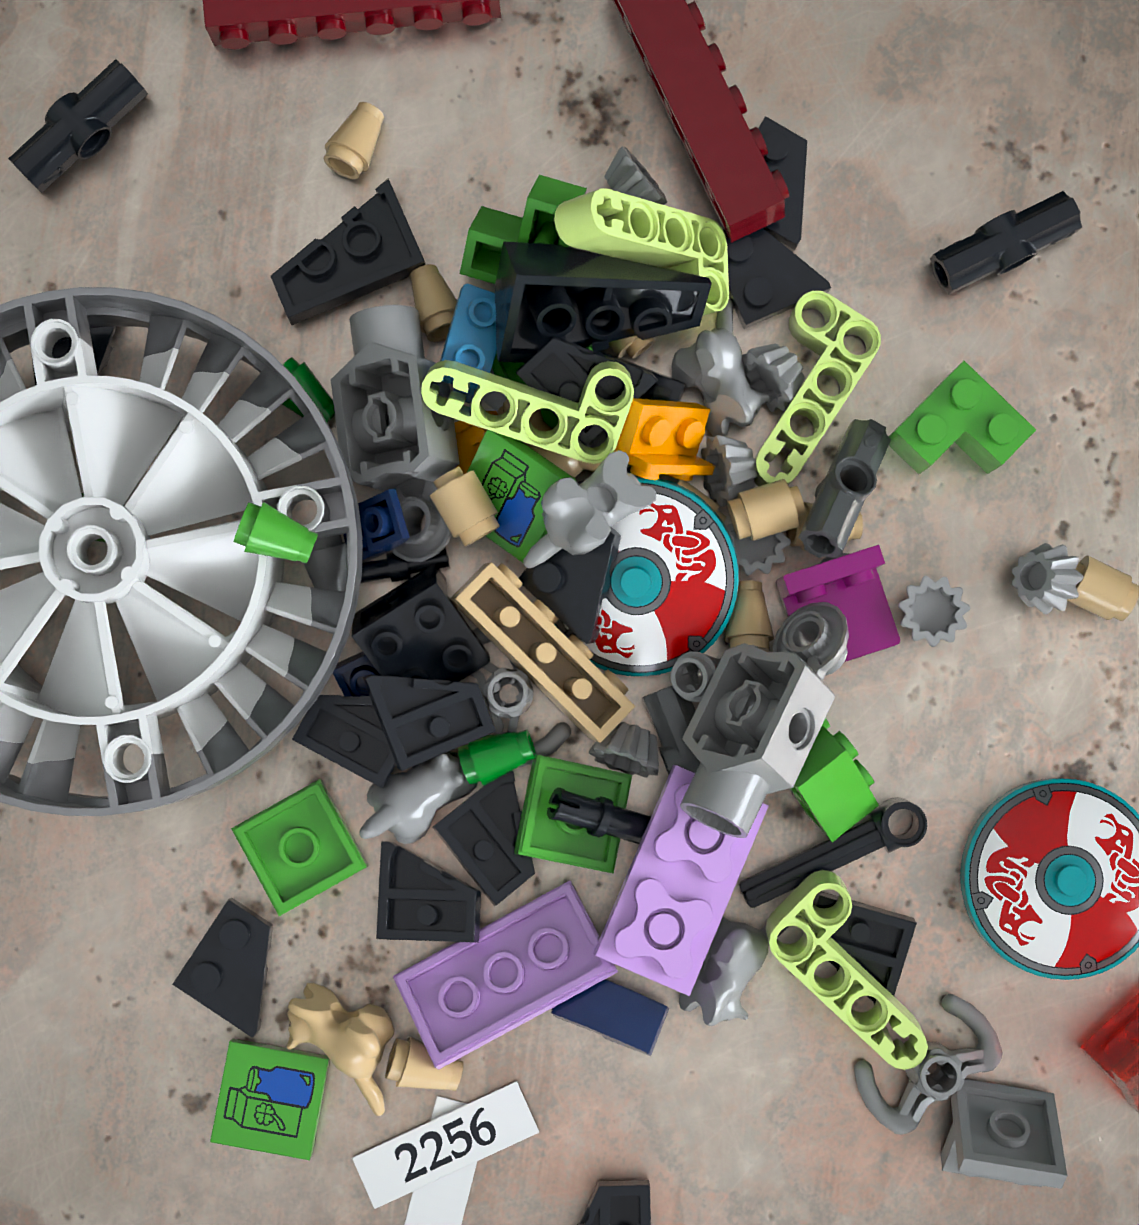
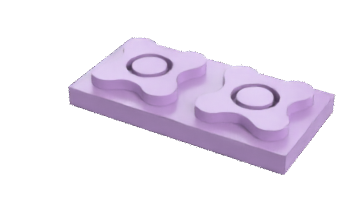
M673 765L593 954L690 996L769 805L762 803L746 838H736L718 832L698 822L681 809V801L695 773Z
M568 881L481 928L479 943L455 942L394 975L393 978L433 1065L439 1070L614 975L618 970L613 963L593 954L600 936L572 882Z

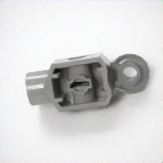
M405 305L377 306L358 311L350 317L354 357L331 378L338 443L353 482L384 491L396 489L410 538L391 551L408 562H423L438 555L449 543L452 536L430 495L437 490L433 482L460 464L454 418L431 410L423 401L421 394L422 382L430 367L436 364V362L425 359L419 311L414 307ZM444 381L433 382L440 387L439 395L448 398L450 394L449 383ZM425 514L426 523L423 530H421V520Z
M818 602L797 609L785 619L777 631L773 643V652H766L755 645L745 643L725 650L682 738L700 761L680 804L681 809L689 816L723 834L736 838H746L766 795L794 786L835 698L834 693L825 684L823 679L842 666L848 653L849 632L847 620L837 606L827 602Z

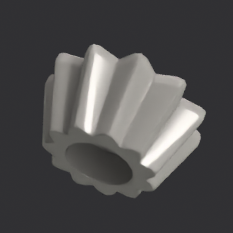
M622 146L604 176L609 186L617 192L662 205L668 202L666 196L656 181L650 176L646 168L640 164L637 158L626 147Z
M775 343L750 349L747 354L742 355L747 382L755 391L770 395L769 400L765 402L770 411L774 412L777 408L786 411L805 379L801 372L803 366L797 361L796 354L790 353L786 346L780 347Z
M721 435L707 437L706 448L701 449V454L704 460L715 465L713 475H704L703 486L705 490H709L710 499L718 502L720 507H724L727 505V501L737 499L739 492L755 487L754 479L757 478L756 460L753 458L752 449L748 448L746 442Z
M725 525L734 543L738 566L742 565L747 576L751 575L756 569L769 574L772 563L785 562L782 549L789 546L791 540L783 532L754 541L750 537L739 540L733 525Z
M1044 543L1019 557L1018 566L1012 569L1015 576L1012 585L1018 589V596L1027 606L1037 607L1043 614H1049L1053 608L1065 611L1067 600L1078 598L1079 593L1075 585L1084 578L1083 574L1076 570L1079 557L1068 556L1065 545L1052 548L1050 544Z
M928 576L922 578L919 586H907L908 599L898 604L899 608L905 613L900 625L912 629L913 641L925 638L931 647H935L941 639L949 643L954 642L955 630L967 628L963 615L970 610V606L961 601L963 588H950L947 577H942L934 582Z
M621 722L601 743L595 742L589 751V754L595 757L596 762L606 764L609 769L620 770L631 775L637 774L646 778L648 775L658 776L657 736L650 734L649 730L641 729L637 725Z

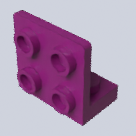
M880 546L869 547L783 575L776 580L787 617L801 607L818 602L830 603L842 611L846 617L849 632L848 653L844 662L900 643V636L876 569L885 564Z

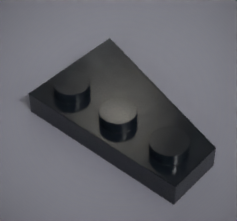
M389 178L375 189L377 194L357 209L354 206L341 217L342 223L322 239L315 238L271 275L291 325L407 278L413 270L426 265Z

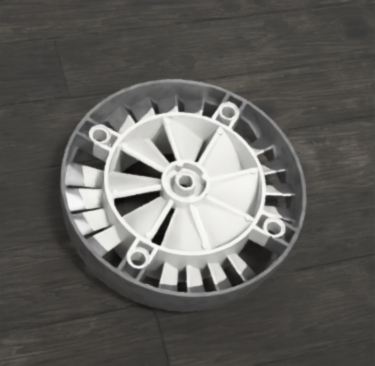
M78 287L46 291L1 304L0 493L4 490L48 520L43 525L0 503V570L40 562L43 572L0 590V802L30 811L64 816H107L144 811L183 801L222 784L243 772L270 752L299 723L317 700L332 675L350 633L357 608L362 576V531L359 506L350 471L340 446L322 413L296 378L268 350L246 333L214 314L183 301L158 294L111 287ZM106 326L148 328L139 381L97 375L89 328ZM185 335L204 341L207 345L181 399L165 391V387ZM71 337L72 345L70 351L61 358H53L52 349L54 344L61 338ZM30 344L37 385L26 389L10 353ZM242 360L254 367L260 374L220 423L216 425L203 412L238 362ZM289 398L299 408L304 417L247 457L237 446L236 442ZM178 426L172 434V436L170 437V439L168 440V442L166 443V445L164 446V448L162 449V451L160 452V454L158 455V457L156 458V460L154 461V463L152 464V466L150 467V469L148 470L149 466L151 465V463L153 462V460L155 459V457L157 456V454L159 453V451L161 450V448L163 447V445L165 444V442L167 441L175 427ZM69 431L72 432L84 497H82L68 436ZM325 450L335 478L272 490L267 489L262 480L263 478ZM312 500L317 505V514L311 523L303 526L308 528L309 531L317 533V539L347 534L348 577L346 591L340 592L283 583L285 559L244 552L245 546L233 542L241 520L151 539L150 535L245 511L248 502L262 506V503L265 502L292 519V511L298 502ZM103 538L108 546L107 555L103 561L92 565L88 560L87 550L93 541ZM146 576L241 621L240 626L236 631L225 637L145 584ZM67 595L74 598L75 601L42 686L18 665V662L64 596ZM116 602L156 697V702L124 705L106 604ZM276 614L332 633V641L327 652L271 628ZM253 656L304 691L295 706L246 667ZM218 690L223 693L261 738L250 750L211 698ZM179 713L207 774L170 788L158 719ZM35 717L42 718L43 721L22 778L10 774ZM80 725H96L108 796L69 793ZM131 744L138 745L144 754L143 766L136 773L128 771L123 763L125 749Z

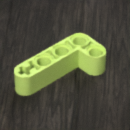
M600 188L558 205L554 218L555 227L559 237L565 244L610 257L707 277L712 285L703 316L719 312L726 307L729 299L727 241L725 233L718 222L704 216L607 188Z
M810 291L804 294L796 303L789 317L791 335L799 343L820 355V358L754 458L756 460L755 469L757 472V478L754 481L758 487L781 479H785L789 485L794 480L881 345V334L878 327L872 321L826 292ZM805 309L818 310L825 319V326L820 328L808 326L802 318V311ZM847 335L860 337L865 343L866 352L862 355L850 353L845 348L843 337ZM821 375L834 377L840 386L839 394L835 396L823 394L817 386V377ZM795 415L807 417L813 424V435L809 437L796 435L790 427V418ZM783 446L792 450L781 466L783 472H779L775 477L770 476L767 473L770 466L768 462L775 459Z
M444 360L430 367L422 382L421 394L425 404L439 414L585 463L597 464L602 462L616 449L633 401L634 388L627 369L623 365L612 361L599 363L592 368L586 379L579 403L456 361ZM444 375L454 378L453 387L468 393L470 382L478 384L472 398L471 407L464 405L466 394L451 391L448 398L439 395L440 387L433 382H441ZM609 375L620 378L625 384L622 394L612 400L601 398L595 391L598 381ZM488 392H501L508 398L510 407L503 414L492 415L482 407V397ZM548 408L557 414L559 422L552 430L539 431L530 422L532 413L537 409ZM589 425H599L604 428L608 433L605 442L594 448L585 446L578 438L583 428Z
M821 870L812 873L767 919L766 933L771 952L780 963L888 1064L903 1070L916 1067L925 1058L928 1048L926 1037L919 1022L903 1004L831 938L851 914V897L840 876L831 871ZM830 889L839 893L837 902L829 908H818L813 904L815 896L822 890ZM788 926H797L803 930L800 940L792 944L780 942L777 936L783 928ZM825 961H834L840 964L838 972L829 978L818 977L814 974L815 969ZM872 996L876 999L873 1008L866 1012H857L851 1009L852 1004L859 997ZM888 1021L892 1029L900 1037L906 1038L909 1036V1039L904 1043L899 1039L892 1041L886 1027Z

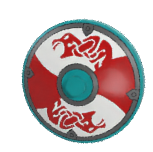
M637 476L636 478L641 483V486H650L656 491V501L611 526L621 535L616 560L613 561L610 567L611 583L608 596L602 600L596 626L600 628L599 635L594 643L586 644L583 640L581 641L594 654L590 661L600 669L626 676H653L671 672L677 659L685 653H705L719 638L734 610L739 584V567L734 543L726 526L717 513L702 498L671 481L663 479L650 480ZM558 618L554 625L567 638L573 634L580 639Z
M1050 778L1031 781L1015 787L997 798L987 807L974 824L967 838L961 859L960 884L963 902L979 936L997 955L1010 964L1026 972L1050 979L1071 980L1091 977L1103 973L1126 960L1139 947V814L1115 793L1096 784L1076 779Z

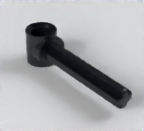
M888 799L868 814L869 821L846 831L834 842L830 840L822 842L742 880L739 883L740 890L750 908L758 907L796 889L814 872L821 870L832 872L883 847L887 853H890L901 847L916 845L926 834L927 818L920 807L906 799ZM899 809H908L913 816L911 829L903 835L892 834L888 825L890 816Z

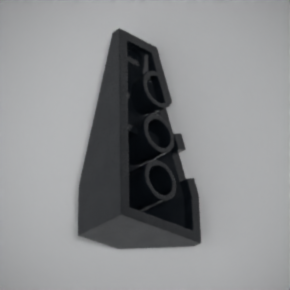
M503 242L495 282L498 361L525 363L553 336L585 348L591 347L593 351H600L609 348L608 342L637 336L641 340L698 327L702 320L712 283L709 278L555 244Z

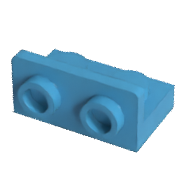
M465 284L459 292L440 361H456L490 373L497 351L495 293ZM444 375L442 381L453 385L454 378ZM470 382L468 393L455 388L454 391L466 394L465 402L471 403L478 384Z

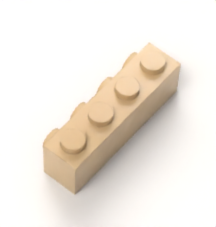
M492 562L483 564L450 598L451 601L589 739L601 743L635 708V705L625 696L629 691L628 688L611 671L606 670L602 673L590 661L594 654L580 639L573 634L567 638L554 625L558 618L539 599L532 603L519 590L523 583L507 566L501 563L496 567Z

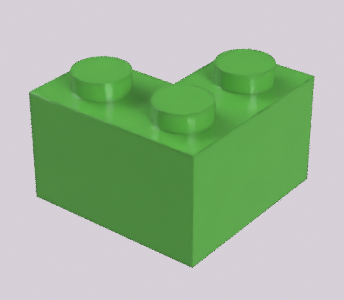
M539 174L527 197L523 218L481 206L468 230L459 274L495 284L503 242L544 243L572 248L565 244L557 233L554 221L555 211L558 205L564 201L586 194L587 188Z
M963 361L888 437L891 439L889 446L918 474L932 466L954 442L989 474L1002 466L1036 429L969 364Z
M825 718L794 786L789 789L806 815L831 842H834L878 807L879 804L869 789L875 783L872 776L857 759L853 761L859 755L857 750L841 731L832 735L827 730L830 724Z

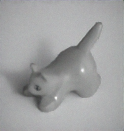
M728 299L726 307L717 312L716 328L711 331H702L698 335L696 343L688 348L679 349L674 354L671 365L672 378L686 383L685 388L697 387L702 392L704 406L711 409L706 427L713 437L717 435L726 436L730 422L740 427L750 426L758 414L761 405L770 398L768 393L755 391L747 382L742 350L736 336L733 335V301Z
M618 450L610 453L594 473L579 485L574 479L569 477L556 481L548 488L541 501L542 516L547 534L535 543L525 556L523 564L526 568H533L545 562L561 549L566 550L572 555L586 554L605 542L612 525L626 516L650 506L656 501V491L652 487L641 486V483L634 474L627 473L629 456L626 452Z
M448 751L411 767L407 772L391 774L384 788L372 784L367 793V802L374 807L375 813L361 827L359 831L360 837L363 839L373 838L386 830L394 833L397 841L403 844L414 843L424 837L431 826L437 810L469 795L477 787V783H468L463 773L458 753Z
M722 917L690 996L680 992V1009L690 1012L701 1006L703 1021L708 1026H714L721 1021H730L734 1018L748 1019V1013L742 1008L740 998L746 985L762 967L768 954V946L770 945L766 933V925L759 930L746 923L733 922ZM788 927L783 928V929L779 932L777 938H778Z

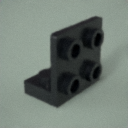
M436 563L362 608L354 615L352 637L380 675L461 681L490 662V654L449 598L446 577Z

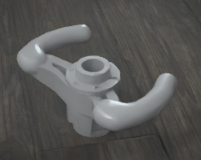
M478 628L473 630L483 645L491 642ZM489 662L483 666L484 669L492 673L487 681L484 674L479 670L472 673L471 676L477 679L485 703L495 724L496 731L494 734L516 732L519 716L529 709L533 700L532 683L521 670L498 668ZM507 684L515 686L519 692L516 696L517 700L509 704L502 701L499 696L501 688ZM501 717L510 718L507 732H503L504 724ZM564 722L557 723L545 737L534 743L536 755L549 756L557 751L571 735L570 726ZM532 760L527 761V763L519 767L532 764Z
M948 994L942 999V1007L948 1013L961 1019L972 1029L978 1038V1045L976 1048L949 1050L940 1043L927 1041V1054L923 1061L916 1067L905 1070L909 1082L899 1107H890L883 1099L875 1083L872 1065L868 1061L861 1060L854 1066L857 1088L866 1107L879 1123L895 1134L903 1135L915 1130L928 1105L936 1100H948L949 1096L953 1095L957 1090H961L964 1079L969 1074L993 1071L1002 1059L1003 1052L997 1034L987 1018L971 1003L953 994ZM936 1062L937 1068L930 1074L928 1068Z

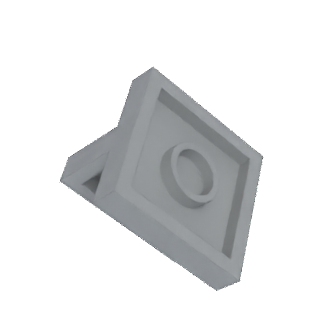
M964 1079L961 1090H957L951 1095L953 1124L941 1152L942 1171L964 1174L969 1177H983L1013 1182L1018 1185L1047 1186L1062 1189L1068 1175L1054 1093Z

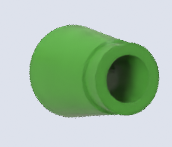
M248 502L233 542L245 546L244 552L291 561L297 560L307 564L318 534L309 531L305 526L265 502L262 503V506Z

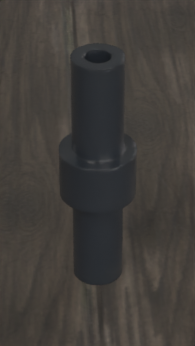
M446 547L438 555L423 562H408L391 552L386 553V559L362 563L360 583L391 578V582L408 580L412 577L411 574L419 573L436 563L439 569L449 567Z

